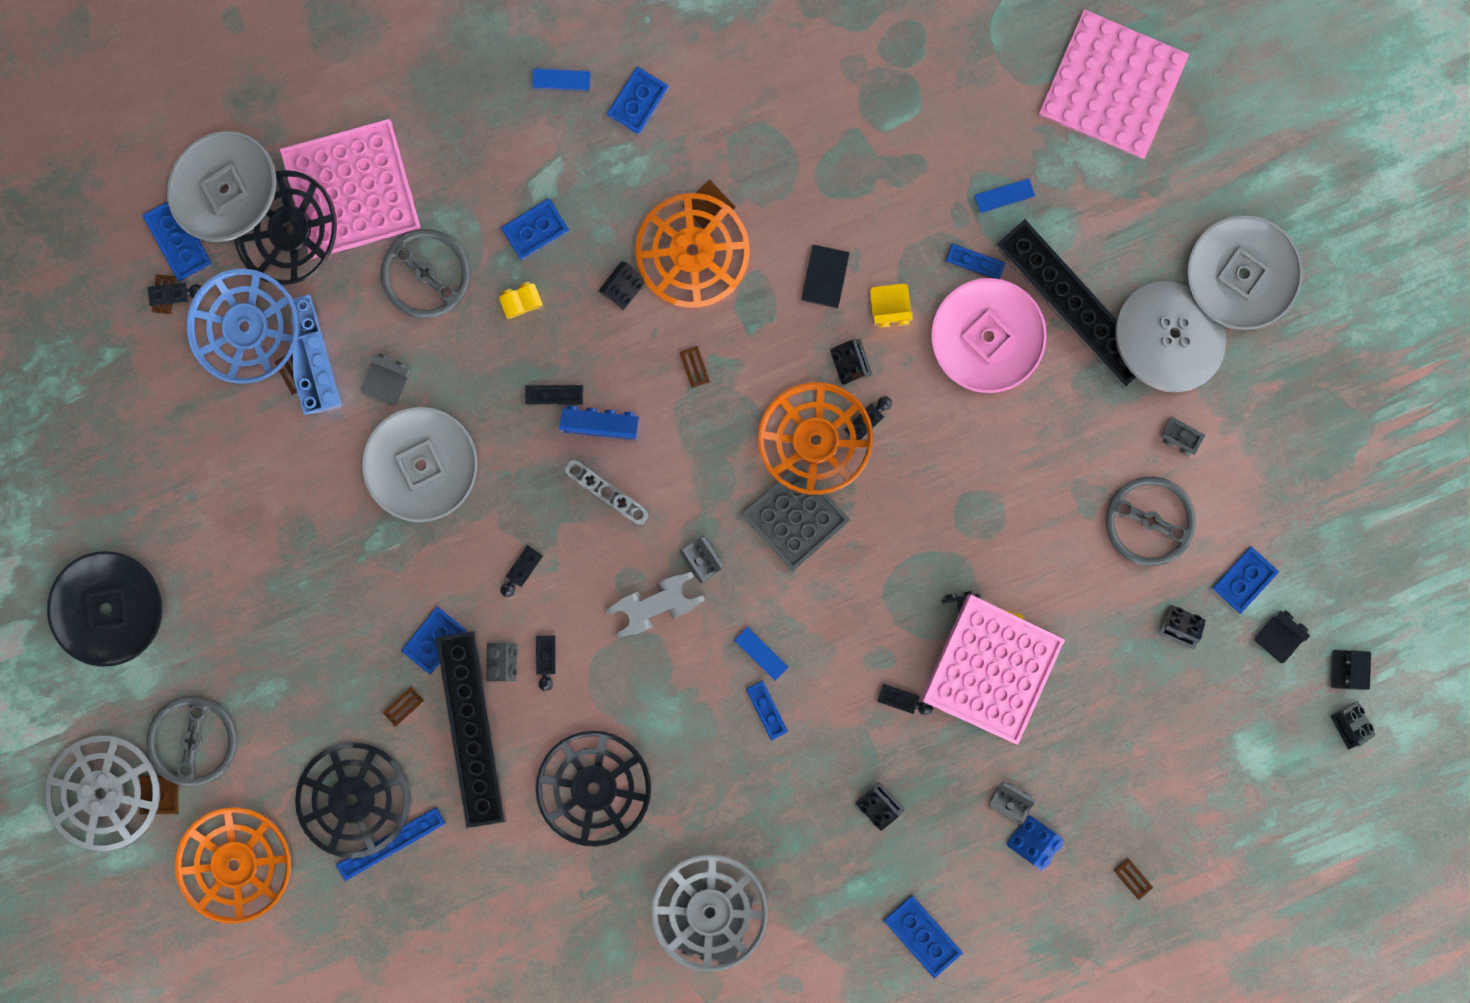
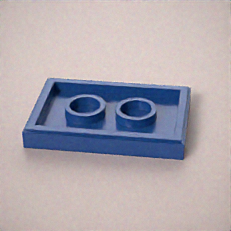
M636 66L607 112V116L639 135L669 86Z
M550 198L500 227L520 260L569 232L568 227Z
M1250 546L1211 589L1241 614L1279 571Z
M437 606L402 648L401 652L431 675L440 664L436 637L464 633L467 630Z

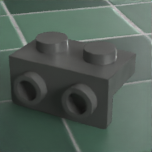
M1171 417L1160 437L1164 439L1163 443L1170 447L1174 445L1180 447V452L1190 457L1191 454L1196 455L1205 434Z
M704 536L679 551L699 583H702L724 568L721 558L715 554L710 541Z
M487 643V681L516 682L518 673V650L516 643Z
M1003 781L997 788L988 806L1022 825L1036 800L1030 794L1016 789L1011 783Z

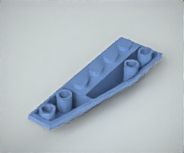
M311 295L292 299L296 306L299 320L298 339L293 351V378L303 414L321 413L343 407ZM292 314V335H293V333H294V319H293V314Z

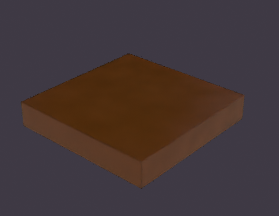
M711 180L696 192L717 198L727 204L732 210L736 208ZM691 199L692 210H700L716 216L722 209L717 204L706 200ZM693 216L703 229L711 222L704 217Z
M140 776L141 800L152 802L153 788L150 776ZM158 776L160 801L156 814H179V785L168 781L163 776ZM140 807L139 814H149L150 809Z

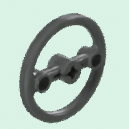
M432 229L414 230L399 237L387 250L381 265V282L388 299L400 311L417 318H434L451 311L463 299L470 282V267L462 247L449 235ZM419 238H433L447 244L455 252L461 264L462 275L458 290H454L450 285H446L440 280L431 265L420 262L406 246V243ZM402 250L409 251L407 259H400L399 254ZM395 257L400 262L407 264L415 272L416 278L421 283L429 284L439 293L445 304L435 309L420 310L402 302L396 296L390 283L389 271L392 259ZM414 263L418 265L422 270L428 271L430 277L437 284H435L429 277L427 278L426 276H424L422 278L423 274L421 273L420 269L414 265ZM445 288L451 289L452 294L450 297L444 298L442 296V291Z
M1142 477L1125 484L1113 496L1107 510L1106 529L1112 545L1124 558L1139 565L1159 566L1175 560L1188 548L1195 533L1196 514L1190 498L1177 484L1164 478ZM1145 485L1164 487L1173 492L1182 502L1187 514V527L1183 528L1179 525L1174 526L1161 520L1160 515L1156 512L1146 513L1133 507L1130 502L1124 501L1123 497L1131 490ZM1122 504L1129 506L1130 511L1126 515L1120 511ZM1115 515L1129 517L1140 522L1142 528L1146 531L1157 530L1168 535L1171 540L1179 544L1173 551L1164 556L1148 558L1136 555L1129 551L1120 541L1115 529ZM1154 517L1153 521L1156 522V525L1152 524L1149 526V522L1145 518ZM1175 528L1180 529L1182 532V536L1179 539L1173 537L1172 532Z
M183 697L166 704L154 716L147 732L146 745L149 759L161 776L174 784L194 787L216 780L228 769L236 752L237 736L230 716L218 704L201 697ZM183 706H190L188 711L190 717L188 732L181 738V744L184 748L183 759L178 767V773L173 774L166 769L157 755L155 746L156 733L160 723L170 712ZM195 708H200L202 711L199 718H194L192 715ZM206 709H209L218 715L226 727L228 748L223 761L215 770L205 776L195 778L193 776L195 773L193 766L195 753L202 746V738L199 735L201 721L205 717ZM193 736V739L196 740V744H192V746L190 747V744L187 743V740L191 739ZM189 765L191 772L185 776L182 774V767Z

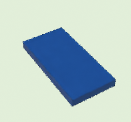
M168 201L142 215L178 282L212 265L200 240L187 233L176 222L170 211Z
M913 895L883 920L934 979L963 954Z

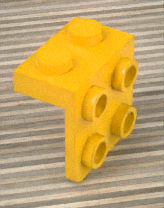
M907 284L877 286L870 289L874 325H878L879 328L890 327L892 323H897L898 326L909 325V322L913 320Z

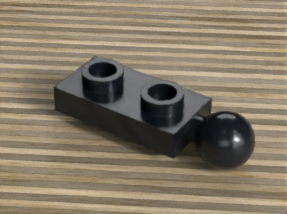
M186 283L147 287L149 306L188 303L187 296L194 298L202 286L194 284L187 289Z
M882 396L879 398L876 407L871 403L865 409L870 418L872 429L884 418L881 412L892 408L893 402L890 397ZM859 414L852 421L856 440H861L867 434L865 422L862 415ZM845 427L844 430L850 436L848 427Z
M527 545L506 575V578L510 581L501 586V594L506 598L514 596L516 592L515 586L523 587L543 558V555Z
M536 636V674H542L538 685L544 692L550 691L554 686L550 674H556V636Z
M883 684L877 702L914 714L915 709L923 716H929L933 712L932 705L923 701L918 702L920 696Z

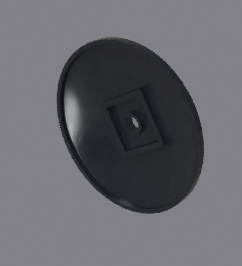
M110 551L89 553L69 563L55 579L47 601L48 623L55 640L61 648L82 663L100 667L121 665L141 655L155 639L163 617L162 595L155 578L149 570L134 558ZM104 604H109L112 607V611L108 615L102 612Z

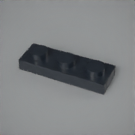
M525 385V405H583V385Z

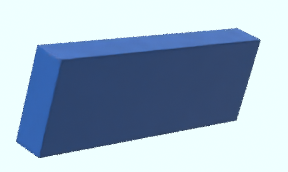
M533 69L532 88L590 91L591 72Z
M1030 178L975 195L980 214L1035 197Z
M951 244L945 261L995 279L1001 278L1006 262L955 244Z
M748 627L734 640L775 681L789 668Z
M763 680L746 688L771 741L788 733Z

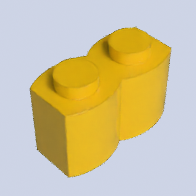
M526 282L519 285L520 289L515 291L507 289L501 292L502 295L499 296V300L507 320L543 306L534 283Z

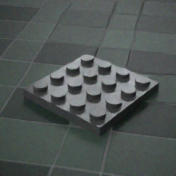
M799 463L795 466L800 471L807 473ZM791 471L782 478L794 486L807 489L808 479L800 477ZM779 482L742 514L792 571L798 568L850 521L827 494L808 495L788 489ZM815 482L814 490H821L822 488Z

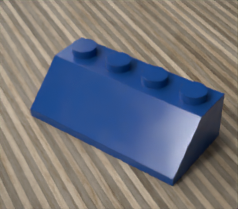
M567 406V409L562 408L559 431L561 433L637 441L639 416H635L636 413L624 412V415L616 414L617 411L605 410V413L597 412L596 408H586V411L578 410L577 406Z

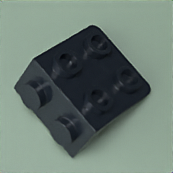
M1281 610L1277 611L1255 637V642L1279 663H1285L1299 645L1311 636L1307 633L1309 631L1308 628L1302 623H1295L1292 620L1294 617L1286 610L1284 612Z

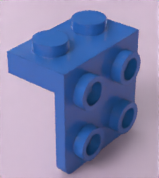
M1027 815L1024 823L1017 828L1007 842V846L1043 871L1050 864L1054 854L1061 849L1064 839L1031 815Z

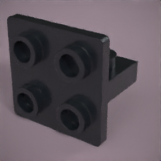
M621 261L598 291L614 302L620 309L625 310L643 287L645 281L628 263Z
M852 339L830 349L842 385L873 375L861 339Z
M976 590L964 592V596L957 597V593L945 595V599L941 600V603L957 602L959 613L967 594L981 598V593L976 594Z
M1170 605L1159 634L1194 649L1202 638L1206 620L1199 615L1185 611L1181 607Z
M1333 650L1331 688L1369 690L1371 652Z
M1358 701L1331 715L1348 750L1363 745L1376 735L1373 725L1368 721L1365 710Z
M879 781L855 803L860 811L880 831L895 821L905 810Z

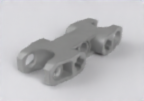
M570 460L565 467L566 474L572 480L633 523L643 525L648 519L649 515L645 508L580 462ZM579 466L581 469L580 473L576 476L571 475V468ZM589 479H594L593 485L588 484ZM604 488L612 490V495L609 498L602 496L601 493ZM620 501H625V507L619 505ZM636 510L643 511V518L640 520L633 518V513Z
M693 572L672 576L657 583L661 592L644 600H641L639 593L636 592L620 599L616 604L607 608L606 612L608 615L622 611L629 616L628 626L616 633L618 639L629 635H637L653 628L650 618L669 610L672 618L691 611L695 606L704 602L703 595L693 599H687L682 595V585L694 578Z

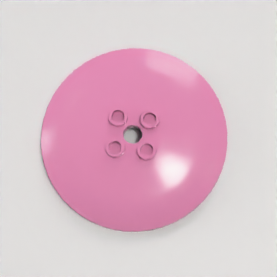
M983 278L959 286L943 300L933 320L931 339L935 357L949 378L960 386L975 392L998 393L1018 386L1036 370L1045 351L1047 332L1045 320L1039 306L1025 290L1005 280ZM986 331H990L994 335V339L991 342H986L983 339V334Z

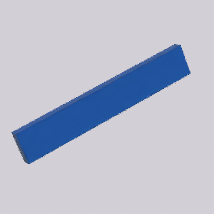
M435 807L404 825L401 833L385 849L366 857L346 858L336 864L343 879L347 881L445 825L446 822L438 808ZM390 834L374 842V845L377 846L382 843Z

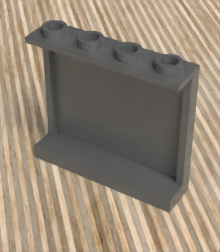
M696 880L690 884L697 893L707 889V883ZM715 886V890L724 894L728 891L727 889ZM685 890L678 897L676 907L688 906L691 897ZM737 893L730 899L733 910H744L743 900L740 894ZM747 896L751 910L754 897ZM707 907L704 910V914L707 918H713L716 911L712 907ZM669 915L663 931V937L668 945L677 938L672 929ZM675 915L677 925L682 933L690 926L687 915ZM732 918L729 928L735 935L740 931L744 918ZM695 931L687 938L692 943L704 947L705 935ZM722 932L713 936L712 947L724 945L730 940ZM683 943L677 947V949L682 950L681 953L684 955L693 956L694 953L700 955V959L704 960V953L692 950ZM732 946L725 951L712 953L711 960L719 961L718 964L727 963L737 958L739 950Z

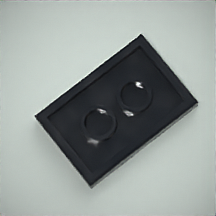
M812 245L801 301L838 309L850 252Z

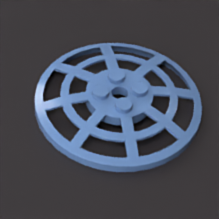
M251 269L224 271L208 280L193 298L186 323L189 345L200 365L215 377L238 384L262 381L279 371L292 355L299 332L296 306L287 290L268 274ZM235 275H252L251 287L240 286L229 290L222 280ZM260 278L274 284L285 297L276 302L269 294L258 289ZM216 284L222 294L214 301L209 313L197 310L204 295ZM240 292H250L248 304H237L232 295ZM257 295L265 298L271 306L264 311L255 306ZM226 299L231 308L224 316L216 315L215 313L219 305ZM287 304L291 307L294 319L293 335L283 333L284 320L280 309ZM276 313L278 319V331L268 328L267 318ZM195 317L207 320L206 332L209 344L200 349L195 336ZM244 321H247L250 326L246 332L241 329V324ZM213 322L222 324L224 336L215 340L213 334ZM266 336L276 338L273 346L265 353L261 343ZM281 340L291 343L285 357L272 369L268 358L275 353ZM228 342L235 347L234 358L225 354L220 349V346ZM254 348L259 358L242 361L244 349ZM214 350L221 359L230 363L231 367L228 375L214 368L205 359L204 355ZM261 363L265 370L264 374L251 378L236 377L239 366H254Z

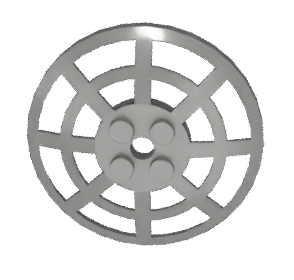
M107 735L84 738L65 749L51 767L45 788L47 810L58 831L77 846L95 851L119 849L141 837L153 822L160 801L158 775L148 756L133 743L119 737ZM91 742H110L107 753H94L84 757L80 746ZM118 744L134 752L143 764L133 769L125 760L115 756ZM73 751L77 761L69 768L64 779L53 777L60 762ZM94 759H105L102 770L93 772L87 762ZM114 761L121 765L127 773L118 778L114 773L110 772L112 762ZM80 766L85 775L79 784L69 782L74 771ZM147 770L153 788L152 802L141 800V787L137 777ZM131 779L134 785V798L124 796L123 784ZM51 785L61 787V801L64 812L58 816H55L52 809ZM98 788L105 790L106 794L103 799H99L96 796ZM67 789L76 791L78 803L70 808L67 801ZM122 803L132 805L127 816L120 820L116 811ZM138 807L150 809L142 826L134 834L130 835L125 825L134 817ZM83 809L90 814L89 824L85 825L80 822L74 814ZM109 816L114 824L107 828H96L98 817ZM69 818L77 827L87 831L86 841L82 842L71 836L63 829L60 823ZM118 830L124 839L110 845H93L95 834H107Z
M700 855L680 862L664 876L653 898L652 924L659 943L675 961L694 970L705 972L721 971L740 964L758 947L767 927L768 905L760 882L744 865L725 856ZM709 860L708 872L695 874L686 880L678 872L683 867L692 863ZM716 861L733 865L741 870L745 876L736 882L727 875L717 873ZM673 877L680 886L673 894L670 907L658 906L662 890L669 879ZM708 878L707 889L698 893L690 885L698 879ZM715 878L724 880L733 887L725 894L715 890ZM750 881H752L758 891L762 911H750L749 900L743 890V887ZM685 890L691 897L688 906L676 907L678 897ZM737 893L740 894L743 900L744 910H733L730 899ZM707 907L715 909L716 914L713 918L705 916L704 910ZM658 914H669L672 929L677 936L669 945L661 933ZM675 915H687L690 926L682 933L677 925ZM733 917L744 918L742 927L737 935L729 928ZM750 919H762L759 932L752 945L747 949L740 939L745 934ZM695 931L705 935L704 947L692 943L687 938ZM722 932L730 940L724 945L712 947L713 936ZM683 943L692 950L704 953V963L702 965L688 961L679 956L674 950ZM732 946H735L741 953L739 957L727 963L711 965L712 953L725 951Z

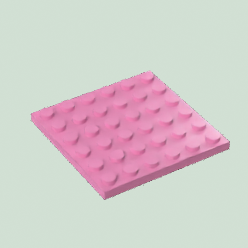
M1084 9L1039 115L1144 160L1189 54Z
M391 119L280 149L285 170L298 171L311 176L330 195L337 216L336 240L331 254L421 229ZM288 177L290 188L299 189L307 193L310 185L309 181L298 177ZM316 188L313 198L319 204L323 216L331 214L325 196ZM293 195L295 206L300 207L304 198ZM310 203L306 213L310 220L318 218V215ZM332 222L325 224L324 238L320 246L324 252H326L330 241ZM319 226L311 228L309 238L314 243L317 242L319 236ZM315 254V256L312 259H316L319 257Z
M967 594L920 700L1018 745L1065 640L977 597Z

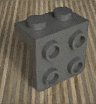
M383 354L373 355L370 361L372 364L361 391L381 401L396 405L411 371L402 362L396 361L395 364L390 362L389 357Z

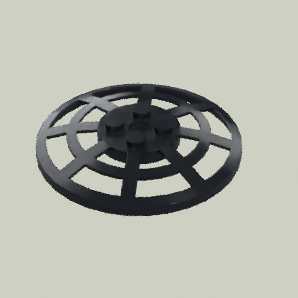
M282 170L275 171L280 190L275 192L273 201L282 197L283 206L275 211L269 208L266 216L270 218L267 230L260 232V221L254 227V233L244 234L234 239L239 257L247 269L265 273L271 264L279 268H291L289 280H276L281 285H292L313 276L329 258L336 240L337 216L330 195L317 180L298 171ZM284 177H298L309 181L310 185L307 193L299 189H287ZM316 188L325 196L331 214L323 216L319 204L313 198ZM289 195H298L304 198L300 207L291 206ZM310 203L318 215V218L310 220L306 213ZM332 222L330 241L326 252H324L320 246L324 238L325 224ZM288 224H291L292 231L288 234L286 227ZM319 226V236L317 242L314 243L309 238L311 228ZM269 238L273 246H275L270 254L264 248L261 239ZM255 241L258 251L265 259L259 268L249 258L244 242ZM306 245L312 251L298 261V250ZM281 251L290 252L291 263L280 262L276 258ZM316 254L321 259L320 262L309 273L298 278V267L310 261ZM260 278L262 281H265V282L270 283L269 281H267V280H265V279H263V278Z
M585 731L570 735L561 740L545 756L536 778V799L544 820L559 836L571 843L582 846H605L629 835L642 821L651 799V779L642 756L626 740L604 731ZM583 737H599L597 748L583 749L574 753L568 745L573 740ZM607 738L622 744L634 756L624 762L616 754L605 750ZM562 748L568 758L561 764L555 777L545 776L544 772L549 761ZM586 754H596L595 764L584 767L578 757ZM604 755L616 761L620 766L612 772L602 767ZM638 762L645 777V794L634 792V781L629 770ZM572 763L578 772L572 780L562 779L561 776L564 770ZM624 772L628 780V791L617 789L615 780L616 777ZM542 783L554 785V798L558 809L551 814H548L543 802ZM591 783L599 785L598 793L592 794L589 792L588 787ZM560 786L571 788L572 799L564 805L560 797ZM616 796L627 798L623 808L616 814L610 804ZM632 800L643 801L644 803L639 815L626 829L620 819L628 811ZM578 805L586 810L584 821L575 818L568 811ZM603 809L610 818L604 822L591 823L593 812ZM564 815L572 823L583 827L581 838H576L564 832L555 824L554 820ZM614 824L619 832L618 835L605 840H588L590 829L604 828Z
M355 742L332 746L313 758L299 779L295 796L297 817L307 837L327 853L344 858L366 857L390 845L406 824L411 802L408 781L398 763L390 755L377 747ZM358 748L368 750L364 761L353 759L340 761L337 751ZM330 754L333 765L324 770L317 781L308 778L307 775L313 766L323 757ZM377 754L385 759L396 771L398 777L387 781L382 772L371 765L375 755ZM355 765L361 766L357 777H346L343 766ZM335 770L339 781L332 787L322 784L327 775ZM368 770L379 778L381 784L371 787L364 780ZM303 784L313 788L311 798L313 812L305 816L302 815L300 802ZM400 784L402 785L404 796L401 816L390 812L392 806L390 788ZM385 790L386 804L385 809L375 806V794ZM318 791L329 795L328 806L318 810L317 796ZM351 794L357 798V802L352 806L348 805L346 801L347 797ZM332 812L339 819L335 830L331 829L324 822L322 816ZM371 813L381 816L376 825L368 830L364 819ZM316 819L322 829L332 835L329 846L320 842L311 833L306 824ZM387 819L398 823L388 838L379 845H374L371 835L377 832ZM346 823H356L360 834L348 835L342 834ZM339 839L349 841L363 839L368 850L343 852L336 850Z

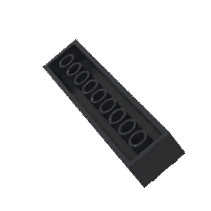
M1024 219L998 242L995 248L1124 389L1136 376L1125 365L1118 351L1115 337L1117 319L1029 222Z
M476 631L436 637L466 828L505 822L506 817Z

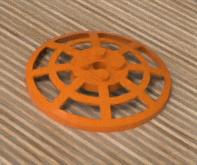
M686 193L664 200L647 215L637 234L635 256L640 274L644 278L643 280L657 296L676 306L699 308L721 301L739 285L748 267L750 244L743 222L727 204L709 195ZM691 199L706 200L717 204L722 209L716 216L704 211L692 210ZM684 200L685 211L673 214L665 221L655 215L668 204ZM728 213L740 229L743 238L741 242H732L728 230L721 222ZM685 216L686 228L676 232L669 226L676 219ZM693 216L704 217L711 222L703 230L699 227H694ZM652 221L659 227L653 240L652 250L641 251L643 234L648 223ZM717 226L723 233L726 243L714 244L710 234ZM664 231L672 238L670 247L658 249L659 240ZM693 244L698 247V252L695 255L687 253L689 245ZM744 249L742 266L734 280L726 273L731 262L732 250ZM727 250L725 262L722 268H720L713 262L715 251ZM659 257H671L675 265L669 273L662 267ZM653 258L657 270L664 278L657 287L646 274L642 259ZM707 267L716 274L708 281L699 283L698 272L705 270ZM682 270L691 273L692 284L682 283L674 278ZM720 278L729 285L726 290L717 296L701 301L700 289L713 285ZM671 283L681 289L692 290L693 301L677 300L666 295L663 291Z
M809 382L789 388L771 402L760 422L758 446L765 467L780 484L798 493L822 495L844 488L860 475L871 455L873 430L867 411L855 396L833 384ZM817 390L816 402L804 403L793 408L787 400L789 397L800 392ZM825 391L841 395L853 405L844 413L835 405L824 402ZM781 404L788 414L781 421L777 433L765 431L771 415ZM816 408L814 418L803 420L798 414L803 410ZM823 409L833 411L840 417L831 423L823 418ZM857 411L862 415L865 422L867 440H856L855 428L850 418ZM792 418L798 425L794 435L783 434L787 423ZM844 423H846L849 429L850 440L839 439L837 429ZM819 436L822 439L821 443L813 445L811 443L812 437ZM764 439L776 441L777 452L782 463L775 468L771 466L767 458ZM782 442L793 443L796 453L788 459L783 452ZM838 447L849 448L847 456L840 463L834 455ZM855 448H866L862 463L851 475L845 467L852 459ZM800 459L810 463L809 473L800 471L793 464ZM828 461L834 467L831 471L817 474L819 463ZM788 468L794 474L808 479L807 489L788 483L778 474ZM837 473L845 479L844 482L831 488L814 490L816 479L829 478Z
M239 807L214 810L196 820L183 835L175 857L177 884L188 904L206 918L227 924L251 921L271 910L284 894L291 873L289 847L278 827L262 814ZM232 813L250 815L261 820L262 824L257 830L244 825H234ZM224 814L226 826L213 830L206 837L196 830L207 820ZM268 827L279 838L285 855L273 856L269 843L262 836ZM235 830L244 831L253 836L246 844L236 842ZM227 831L228 843L218 847L210 841L216 835ZM193 837L200 843L195 853L194 866L182 867L184 849L189 838ZM258 841L264 846L268 857H256L252 848ZM206 847L214 853L211 864L200 865L201 855ZM232 859L239 862V868L235 871L229 867V862ZM286 863L284 880L276 894L268 887L274 874L275 864ZM269 865L268 874L263 883L255 876L258 866ZM212 872L216 883L211 889L205 884L201 873ZM195 874L198 885L206 894L199 903L189 893L183 875ZM250 882L258 888L254 894L242 898L241 887ZM222 886L233 888L234 899H226L216 894ZM263 893L271 900L261 910L243 916V904L255 900ZM212 899L221 904L235 905V917L220 916L206 910L205 907Z

